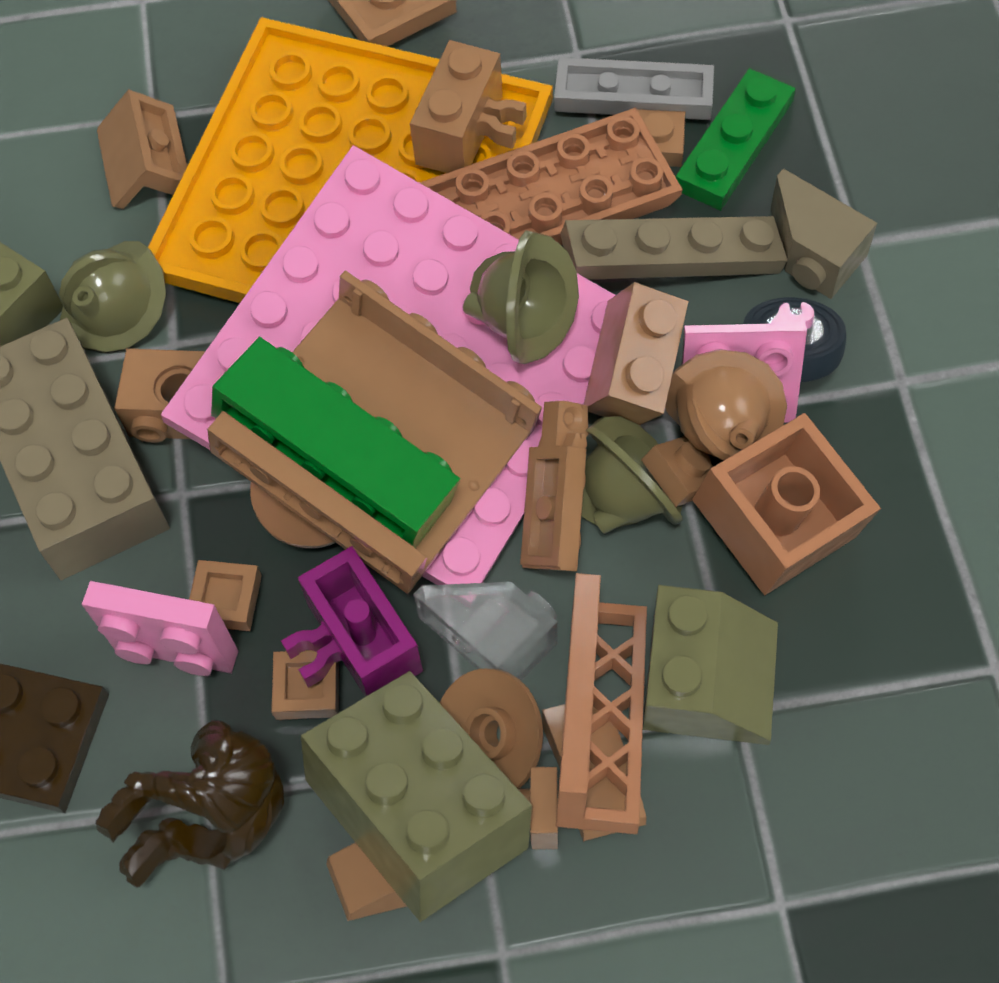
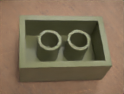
M411 671L301 735L305 781L419 922L431 916L528 849L532 804Z

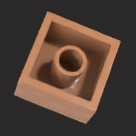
M806 413L712 467L692 499L764 596L855 539L881 509Z

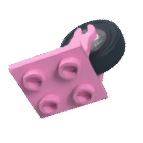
M795 297L771 299L752 308L747 313L743 324L684 326L682 364L697 354L718 349L746 352L767 363L783 384L787 403L784 423L796 418L800 382L823 378L832 373L841 363L846 346V327L842 318L834 310L819 302Z

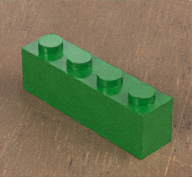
M259 336L212 386V417L216 419L222 411L226 412L415 548L453 500L461 478L453 473L451 467L443 458L432 452L424 453L403 438L399 429L392 422L383 417H373L356 405L351 396L341 386L333 382L325 383L304 368L300 359L286 348H276Z

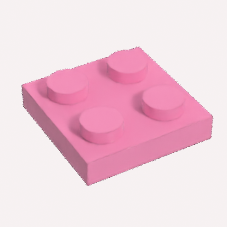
M94 581L89 582L82 606L98 626V631L106 637L114 648L115 654L120 658L137 664H150L152 658L174 662L175 667L198 676H208L212 670L232 674L238 649L214 604Z

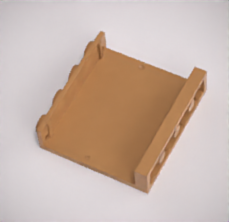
M345 270L340 275L338 300L292 353L300 359L304 368L325 383L333 382L341 386L351 396L356 405L373 417H383L392 422L399 429L403 438L424 453L432 452L443 458L449 464L453 473L461 478L452 502L415 548L224 411L207 428L210 452L344 549L353 546L366 565L408 594L468 517L487 489L491 487L524 440H527L534 431L542 407L535 402L534 397L525 387L514 381L505 382L488 370L483 360L475 352L465 347H455L439 336L435 327L426 318L416 313H406L389 301L387 294L377 284L366 279L360 281Z

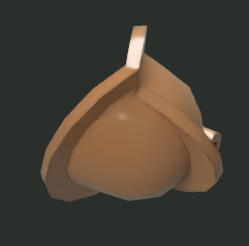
M718 349L697 354L673 371L665 409L680 426L681 432L697 450L726 460L782 427L785 420L787 403L783 384L767 363L746 352Z

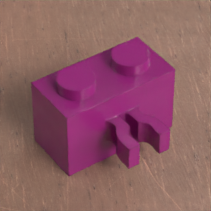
M353 546L297 577L307 605L320 626L314 630L295 632L281 640V643L290 659L305 650L317 652L313 662L298 669L308 688L322 680L328 674L331 666L338 661H343L365 697L409 671L414 676L423 672L417 643Z

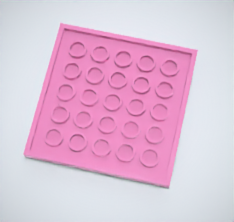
M353 145L165 407L161 417L165 424L210 450L207 428L215 420L211 416L212 386L259 336L276 348L283 347L293 352L338 300L340 275L345 270L360 281L366 279L377 284L383 289L389 301L408 314L416 313L426 318L435 327L439 336L457 348L465 347L475 352L483 360L488 370L505 382L514 381L525 387L532 394L535 402L542 407L534 431L527 440H524L491 487L487 489L468 517L422 575L424 578L470 604L524 517L529 447H538L542 436L544 402L569 401L579 404L584 403L607 301L613 298L615 294L577 273L578 304L574 322L562 343L545 358L527 364L513 361L508 351L507 338L493 332L483 321L465 314L463 304L466 297L470 294V285L475 270L487 258L501 252L515 251L519 240Z

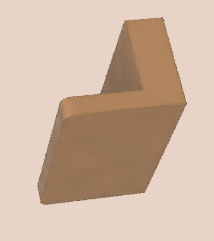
M128 89L97 128L111 204L119 209H124L143 186L174 195L187 168L174 106Z

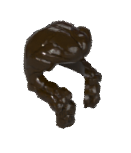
M213 720L205 724L194 736L190 749L191 758L196 768L192 772L161 771L156 774L154 772L141 773L135 771L128 775L124 781L127 787L117 790L112 797V802L101 809L99 817L95 821L97 831L108 837L113 843L118 836L128 829L132 820L141 813L146 804L152 799L160 800L195 815L205 817L217 829L209 831L198 824L189 825L184 824L180 819L166 818L158 824L159 830H145L119 862L120 872L126 876L127 882L139 888L157 866L166 860H174L178 857L200 865L209 864L225 870L231 864V861H236L244 855H249L261 844V841L265 838L283 808L284 788L274 762L271 760L272 755L259 739L242 731H232L231 726L224 721Z

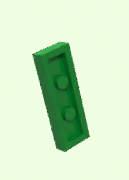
M749 68L675 176L682 188V194L721 211L793 103L796 88Z

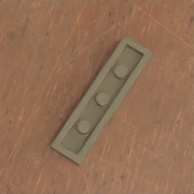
M774 216L565 220L560 234L563 248L568 251L577 273L587 279L780 274L788 261Z

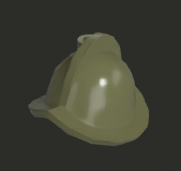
M526 230L519 238L515 251L501 252L485 259L473 274L470 294L464 301L463 311L465 314L483 321L493 332L507 338L508 351L515 362L527 364L545 358L562 343L574 322L579 299L577 271L568 251L552 237Z
M124 241L108 249L92 250L76 259L61 280L59 296L63 307L60 320L68 317L83 348L92 351L107 353L126 349L148 336L162 315L166 298L164 271L152 251L140 241Z
M621 416L603 417L596 420L586 430L597 442L598 446L586 458L585 462L586 482L583 490L581 516L597 525L604 534L617 527L638 523L661 513L671 524H678L683 521L681 516L683 505L674 506L641 461L655 445H658L657 441L641 426Z

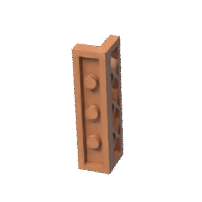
M576 573L556 827L637 834L640 815L647 606L599 602L601 575ZM598 623L633 626L632 638L613 650L597 635ZM596 654L601 658V659L598 660L597 662H596ZM629 656H631V665L625 661ZM611 669L630 685L629 690L612 702L594 686V681ZM593 706L598 710L594 715H592ZM628 707L629 719L622 713ZM607 722L615 726L628 739V743L610 757H607L591 741V734ZM589 760L596 766L590 771ZM627 762L625 775L619 767ZM607 777L625 795V811L586 807L587 791Z

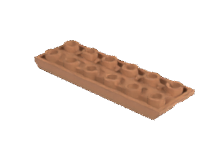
M636 107L420 182V184L518 240L528 230L546 234L560 245H563L560 234L565 220L635 219L668 207L682 195V188Z

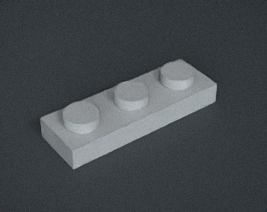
M558 57L554 111L615 115L636 107V109L682 111L685 112V119L711 120L714 65Z

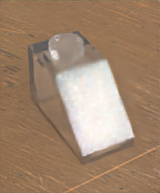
M512 582L422 585L414 593L418 617L476 669H499L514 675L522 681L558 644V621L555 619L557 615L552 606L536 592L530 591L526 595Z

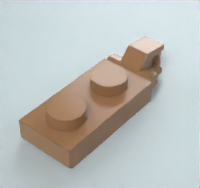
M569 401L544 402L542 436L538 447H529L520 559L522 568L577 572L578 553L581 545L580 527L583 490L586 482L585 448L587 447L586 437L589 435L586 431L588 429L587 405Z

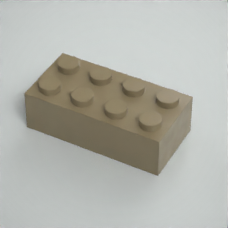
M68 317L1 346L0 462L38 550L58 578L62 581L169 530L170 527Z

